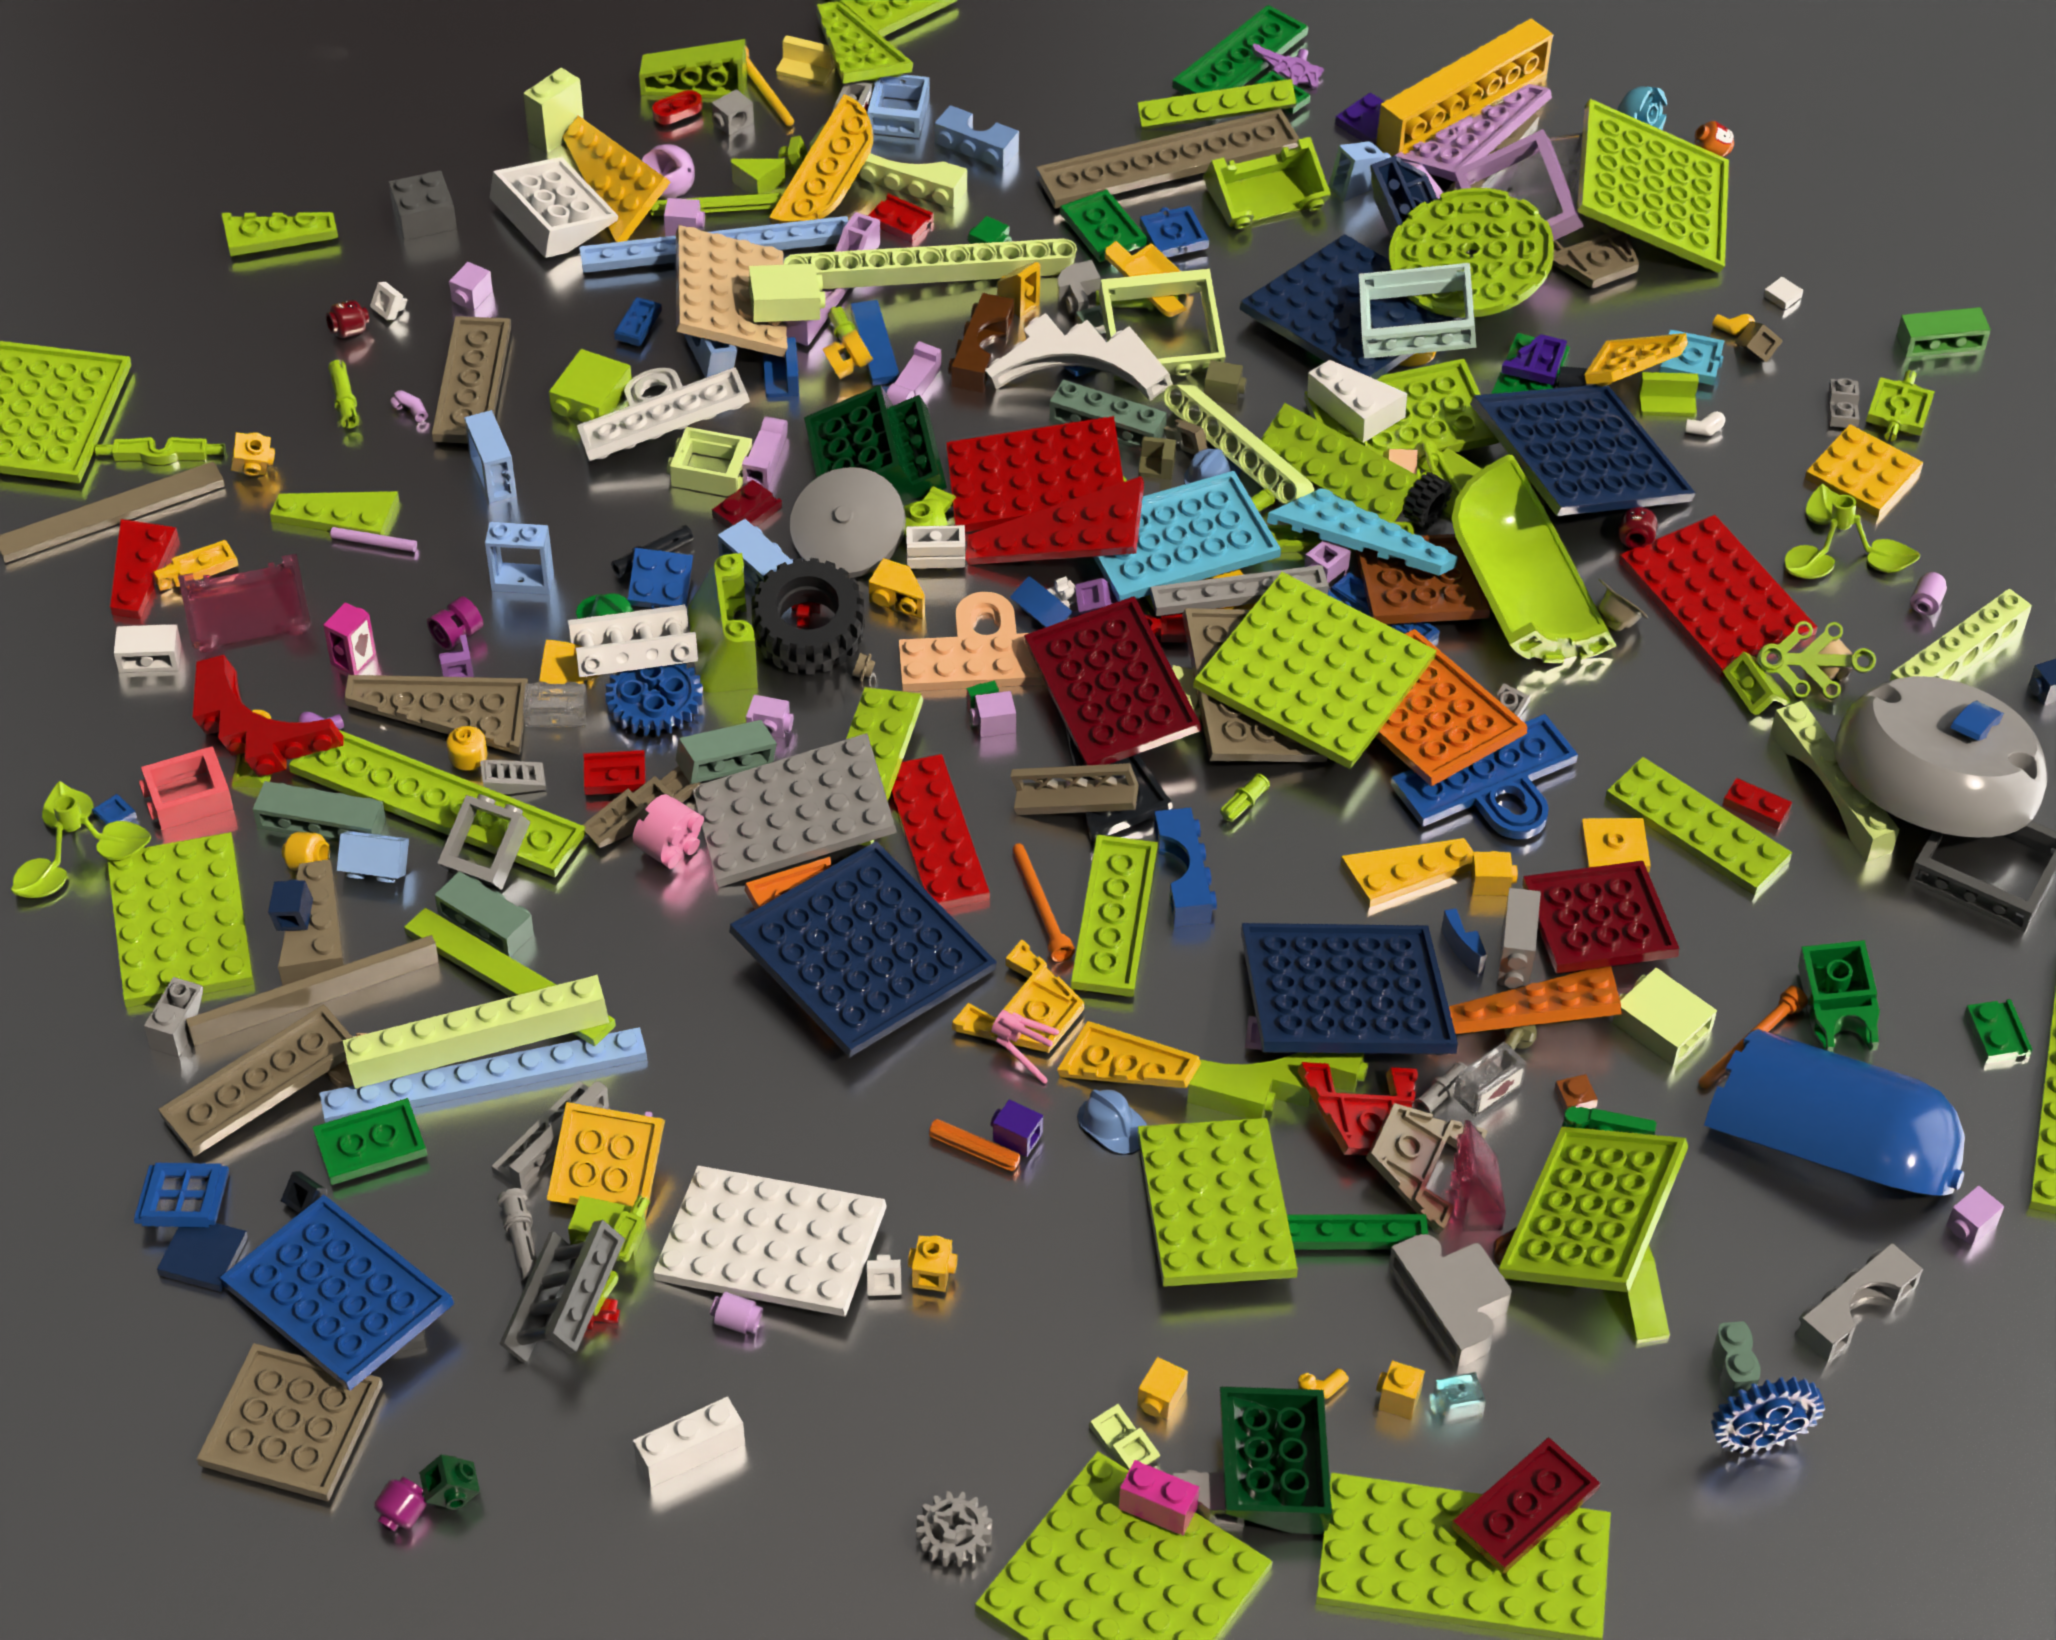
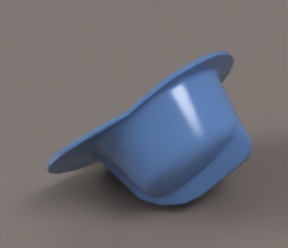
M1204 449L1192 458L1190 466L1184 474V483L1189 484L1231 471H1235L1238 476L1242 469L1228 459L1221 449Z
M1094 1089L1090 1093V1098L1079 1108L1077 1115L1079 1125L1100 1144L1114 1153L1131 1154L1140 1150L1137 1136L1138 1126H1147L1143 1118L1128 1105L1126 1098L1121 1093L1114 1090L1098 1091Z

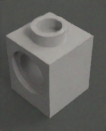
M737 89L712 102L711 118L713 124L728 136L754 123L753 102Z

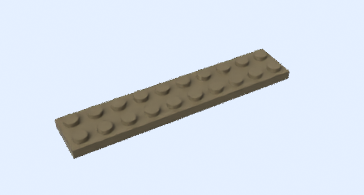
M1277 109L1037 166L1036 175L1054 208H1059L1064 204L1106 189L1113 195L1205 173L1212 160L1223 157L1226 164L1230 160H1234L1235 164L1279 154L1284 147H1288L1289 150L1298 147L1297 141L1299 137L1283 111Z

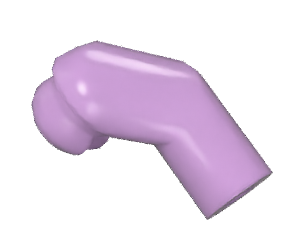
M403 390L395 392V396L391 397L390 403L394 408L402 410L406 406L410 409L417 422H423L428 418V413L418 397Z

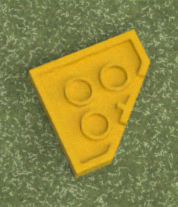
M1686 333L1605 341L1584 374L1586 385L1606 386L1654 365L1678 357L1688 344Z

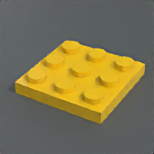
M1849 424L1809 467L1804 479L1817 486L1824 484L1831 491L1839 495L1854 497L1857 507L1879 517L1921 471L1923 462Z
M566 1102L547 1200L573 1206L577 1205L580 1196L633 1206L638 1195L649 1200L665 1120Z

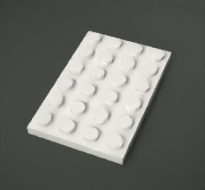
M697 1166L654 1269L655 1281L718 1293L728 1292L740 1297L846 1316L886 1210L885 1199Z

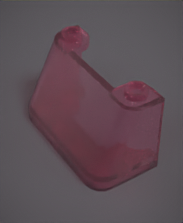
M297 554L282 556L283 563L277 567L274 566L273 562L268 563L269 568L210 579L209 575H203L204 581L195 580L193 573L179 575L178 579L192 647L199 649L201 653H208L217 650L218 646L286 633L290 636L306 633V629L311 626Z

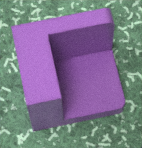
M1103 578L1075 584L1078 612L1080 614H1085L1118 602L1110 588L1109 582Z
M466 634L460 635L462 650L439 654L443 677H474Z

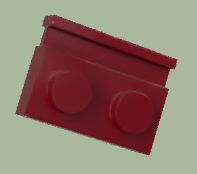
M751 480L712 509V517L727 528L732 527L743 519H746L753 526H759L782 509V500L774 498L773 493L756 481Z

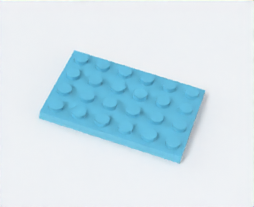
M1235 471L1143 496L1136 554L1093 557L1119 602L1133 596L1137 599L1150 595V587L1199 581L1280 557L1281 548Z

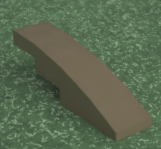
M677 766L661 780L654 776L634 793L629 789L625 790L583 824L585 826L584 831L599 848L632 834L638 820L644 821L649 814L645 810L647 806L657 797L666 794L683 803L694 794L693 789L701 783L690 784L681 768Z

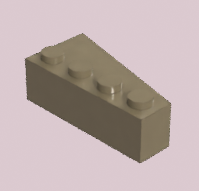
M331 859L299 864L296 880L306 881L313 897L308 930L285 931L278 964L282 986L345 965L336 883Z

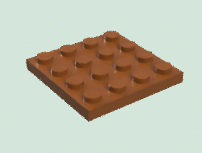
M1455 534L1422 536L1425 541L1435 546L1444 547L1449 553L1458 557L1456 568L1440 576L1406 566L1405 560L1401 558L1389 557L1387 560L1377 557L1378 551L1364 547L1362 552L1355 550L1372 618L1386 625L1489 618V603Z

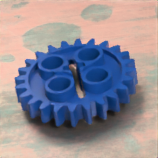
M686 663L617 672V675L609 676L610 683L606 684V705L608 706V713L613 714L614 722L621 721L623 729L632 725V733H636L641 728L643 729L644 736H647L650 730H654L656 735L660 736L661 729H666L670 734L674 725L682 729V720L692 722V714H699V706L703 704V687L700 683V676L695 675L694 667L687 669Z
M1780 1377L1775 1383H1771L1767 1379L1763 1386L1758 1387L1756 1384H1751V1390L1745 1391L1740 1389L1738 1390V1397H1727L1729 1404L1718 1405L1720 1411L1713 1413L1714 1419L1711 1420L1717 1443L1720 1442L1722 1448L1729 1447L1731 1452L1739 1448L1741 1453L1746 1452L1750 1448H1752L1753 1453H1756L1763 1447L1769 1451L1774 1444L1782 1447L1785 1444V1440L1796 1441L1797 1434L1809 1433L1807 1427L1818 1425L1816 1420L1823 1418L1822 1411L1825 1410L1819 1388H1816L1815 1383L1808 1384L1807 1379L1797 1382L1796 1377H1792L1787 1382H1784L1783 1377Z

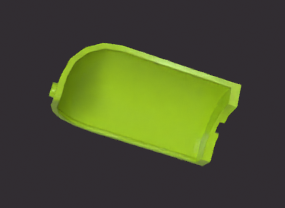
M1513 455L1501 457L1469 479L1456 497L1451 519L1455 537L1509 645L1514 651L1527 659L1531 657L1541 658L1543 663H1564L1565 658L1579 656L1583 660L1616 647L1617 645L1561 538Z

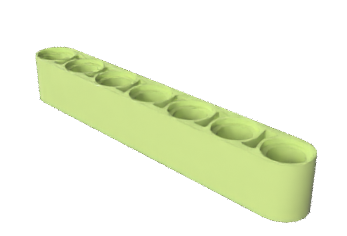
M1170 385L1166 388L1164 392L1165 405L1183 421L1185 420L1202 427L1206 434V440L1216 449H1221L1228 459L1263 488L1269 489L1273 496L1281 503L1288 504L1314 492L1312 483L1196 386Z

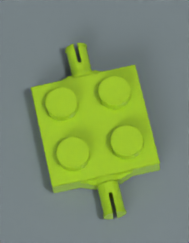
M1907 370L1903 381H1894L1882 377L1879 379L1866 422L1887 427L1884 435L1887 441L1891 433L1890 441H1895L1898 430L1918 436L1922 434L1935 391L1924 389L1914 384L1917 377L1915 371L1912 372L1911 378H1909L1911 370Z

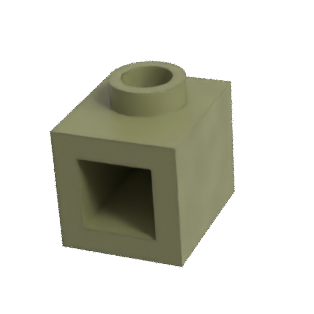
M1210 360L1205 377L1204 394L1213 401L1236 405L1239 394L1245 393L1247 378L1242 377L1243 366Z

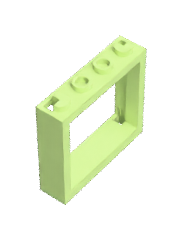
M1210 269L1101 279L1099 298L1107 342L1116 333L1111 301L1201 293L1211 353L1160 358L1158 360L1169 372V375L1187 376L1195 372L1207 373L1210 360L1225 362L1226 356ZM1113 375L1114 381L1122 380L1124 382H1127L1119 376Z

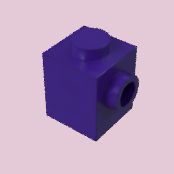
M1009 1099L1002 1110L997 1109L991 1119L990 1126L993 1127V1142L1028 1157L1043 1134V1115Z

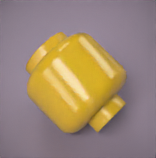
M461 726L454 729L448 735L446 740L448 758L455 768L469 771L481 767V760H486L488 756L485 735L481 730L472 726Z
M295 832L288 837L282 846V857L287 867L295 872H298V867L301 863L330 859V846L321 834Z

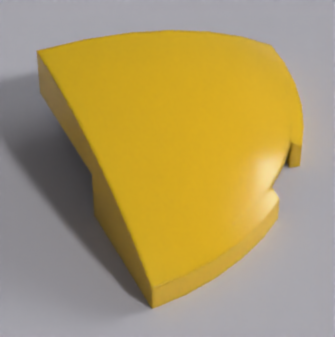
M546 640L540 672L538 700H553L575 694V688L580 687L585 680H587V685H590L598 678L599 675L579 677L576 648L582 646L568 642Z

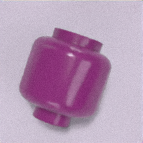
M403 1476L400 1480H389L374 1502V1509L380 1514L377 1521L393 1532L398 1527L411 1529L427 1506L423 1497V1489Z

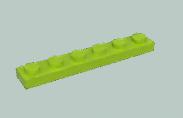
M1292 79L1137 102L1141 131L1296 107Z

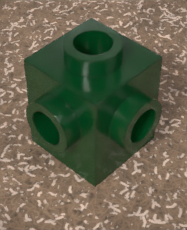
M441 1454L419 1472L425 1503L447 1507L451 1510H459L480 1493L476 1470L472 1461Z

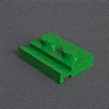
M2006 999L2004 1003L1992 1001L1967 1005L1965 1015L1985 1063L2014 1060L2017 1056L2023 1055L2025 1058L2031 1056L2033 1049L2011 999Z

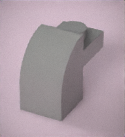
M1092 260L1072 264L1063 269L1058 277V307L1066 305L1069 313L1073 312L1075 318L1076 312L1088 309L1089 300L1096 299V290L1100 288L1101 278Z

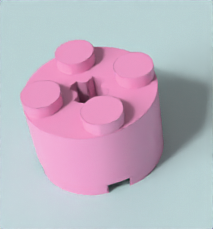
M663 794L654 799L645 809L649 812L645 820L639 819L633 832V843L641 851L667 868L672 869L686 854L692 855L698 849L700 840L697 837L704 822V817L669 795Z

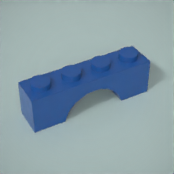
M1191 807L1155 811L1153 831L1155 840L1158 842V854L1177 860L1187 871L1181 878L1170 883L1169 906L1174 927L1211 923L1212 910H1217L1215 891L1210 892L1209 890L1211 885L1210 868L1204 867L1203 863L1206 861L1205 845L1198 841V838L1201 837L1199 819L1193 818Z

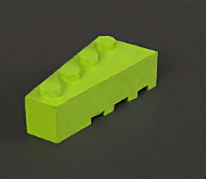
M745 39L644 54L639 73L641 95L672 96L682 91L693 90L698 92L702 98L719 99L737 89L745 96L747 85Z

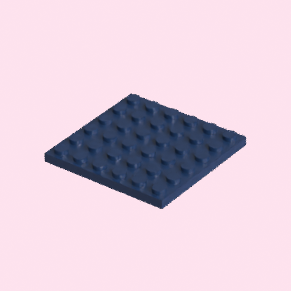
M1346 234L1240 302V311L1325 362L1329 360L1334 361L1375 380L1413 355L1364 358L1359 274L1391 271L1390 261ZM1406 296L1370 300L1371 329L1466 319L1433 313L1416 305Z
M1588 385L1474 395L1470 403L1507 453L1515 457L1525 476L1557 516L1692 502L1696 494L1609 385Z
M877 841L731 923L729 929L732 936L849 1058L996 969L997 961Z
M1242 923L1241 937L1263 1052L1436 1055L1457 1053L1458 1042L1428 925Z

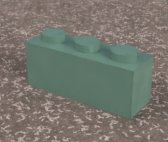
M762 720L681 737L678 740L675 761L689 783L694 784L771 763L774 761L777 743Z
M459 871L435 894L437 913L509 957L534 935L532 916L527 909L509 902L500 892H493L486 888L475 877H468Z

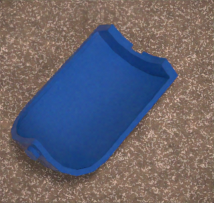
M1760 1029L1752 1031L1744 1038L1743 1045L1745 1046L1742 1052L1735 1050L1726 1066V1072H1729L1730 1075L1724 1088L1717 1086L1704 1123L1706 1127L1870 1181L1911 1192L1928 1195L1952 1194L1954 1189L1958 1190L1964 1178V1171L1960 1169L1963 1162L1965 1135L1957 1111L1939 1090L1919 1079Z

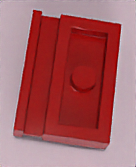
M888 194L886 200L881 201L867 215L880 219L881 230L911 243L926 230L928 223L933 222L932 212L891 194Z
M644 750L583 753L585 795L623 793L627 789L635 792L646 783Z

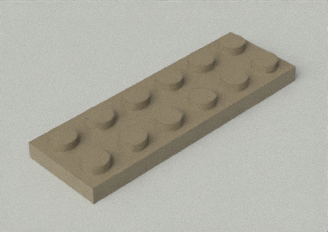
M455 316L432 430L433 442L468 443L464 417L492 410L495 416L511 331L510 318Z
M323 1004L165 1104L158 1111L167 1125L195 1157L345 1061L347 1058L342 1040L353 1037Z

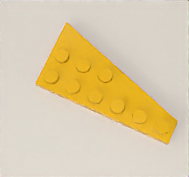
M578 115L563 135V138L585 182L618 215V220L608 226L615 241H627L670 184V181Z

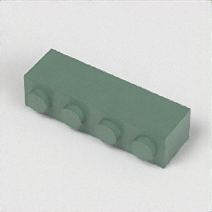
M264 781L253 807L256 827L258 829L287 834L295 832L321 834L325 840L339 842L340 834L346 831L381 835L386 822L383 801L373 798L349 796L343 793L320 791L314 788L291 786L285 783Z

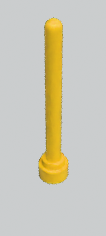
M746 46L747 74L783 123L788 127L794 124L793 117L750 61L749 49Z

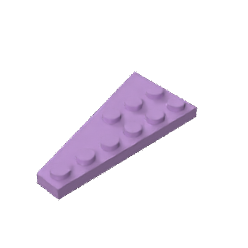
M1527 84L1503 97V103L1494 107L1488 105L1481 109L1482 114L1474 118L1467 116L1435 133V139L1426 143L1420 141L1413 145L1414 150L1405 155L1399 152L1394 156L1399 157L1404 162L1422 164L1430 175L1457 182L1456 170L1487 156L1552 98L1549 88Z

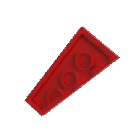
M121 519L110 604L112 615L141 619L156 585L154 571L164 568L177 539L176 527Z

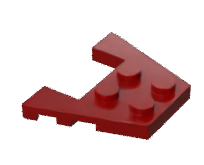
M1302 1062L1297 1069L1298 1074L1343 1154L1368 1155L1389 1108L1394 1103L1412 1108V1104L1415 1101L1416 1092L1414 1091V1084L1418 1077L1417 1069L1391 1067L1388 1070L1386 1077L1391 1096L1336 1093L1330 1066L1327 1063Z

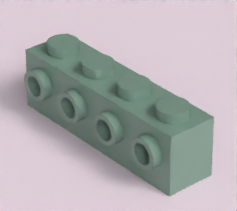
M1062 380L1050 400V422L1065 424L1114 416L1118 443L1141 450L1142 438L1144 436L1163 438L1165 434L1164 427H1166L1167 412L1070 381Z

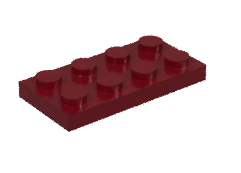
M1548 1437L1452 1521L1451 1528L1504 1575L1599 1490L1601 1482Z

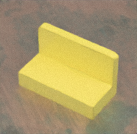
M786 35L782 41L783 59L776 69V74L821 86L825 85L835 68V61L829 45Z

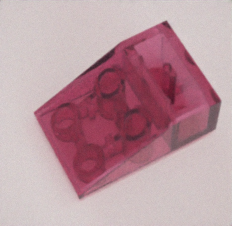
M1465 1120L1463 1133L1457 1135L1458 1152L1454 1153L1455 1171H1451L1450 1174L1451 1190L1457 1191L1458 1199L1454 1201L1455 1218L1461 1219L1463 1232L1502 1230L1506 1209L1498 1157L1470 1120Z

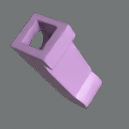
M918 341L914 347V355L896 382L891 384L887 391V395L893 405L917 395H923L941 370V349Z
M767 416L763 419L761 430L758 432L749 456H745L742 463L743 484L754 480L764 488H769L786 440L787 420ZM755 471H760L763 473V478L757 479L752 477L751 474Z

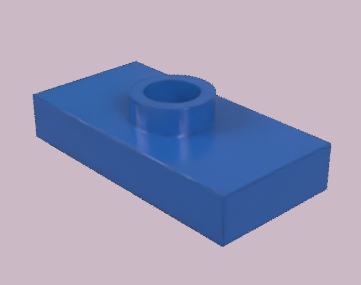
M636 297L614 332L615 340L641 346L662 312V304Z

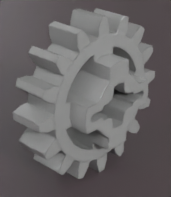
M947 1491L945 1500H941L940 1497L935 1495L933 1496V1506L928 1504L922 1506L923 1515H917L918 1528H916V1539L921 1540L920 1550L922 1552L930 1550V1560L932 1562L941 1557L945 1567H947L950 1560H955L956 1565L962 1567V1559L967 1558L971 1563H974L975 1552L983 1555L986 1553V1543H991L992 1531H990L992 1530V1518H987L988 1508L986 1506L978 1508L977 1497L967 1501L965 1492H961L958 1498H953L951 1491Z

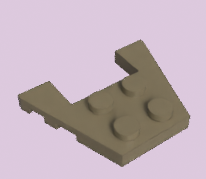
M1595 220V223L1605 233L1603 235L1567 248H1563L1557 240H1554L1553 265L1590 288H1595L1636 273L1639 267L1631 241H1628L1625 232L1611 228Z
M1394 1103L1389 1108L1366 1159L1418 1214H1426L1427 1224L1439 1234L1445 1229L1454 1205L1426 1189V1185L1445 1143L1447 1142L1473 1159L1479 1153L1488 1131L1480 1127L1475 1129L1462 1126V1122L1452 1119L1449 1122L1433 1118L1431 1113Z

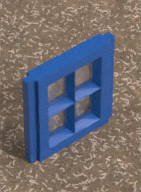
M155 1163V1165H149L134 1216V1223L152 1227H209V1225H215L229 1174V1166L210 1163Z

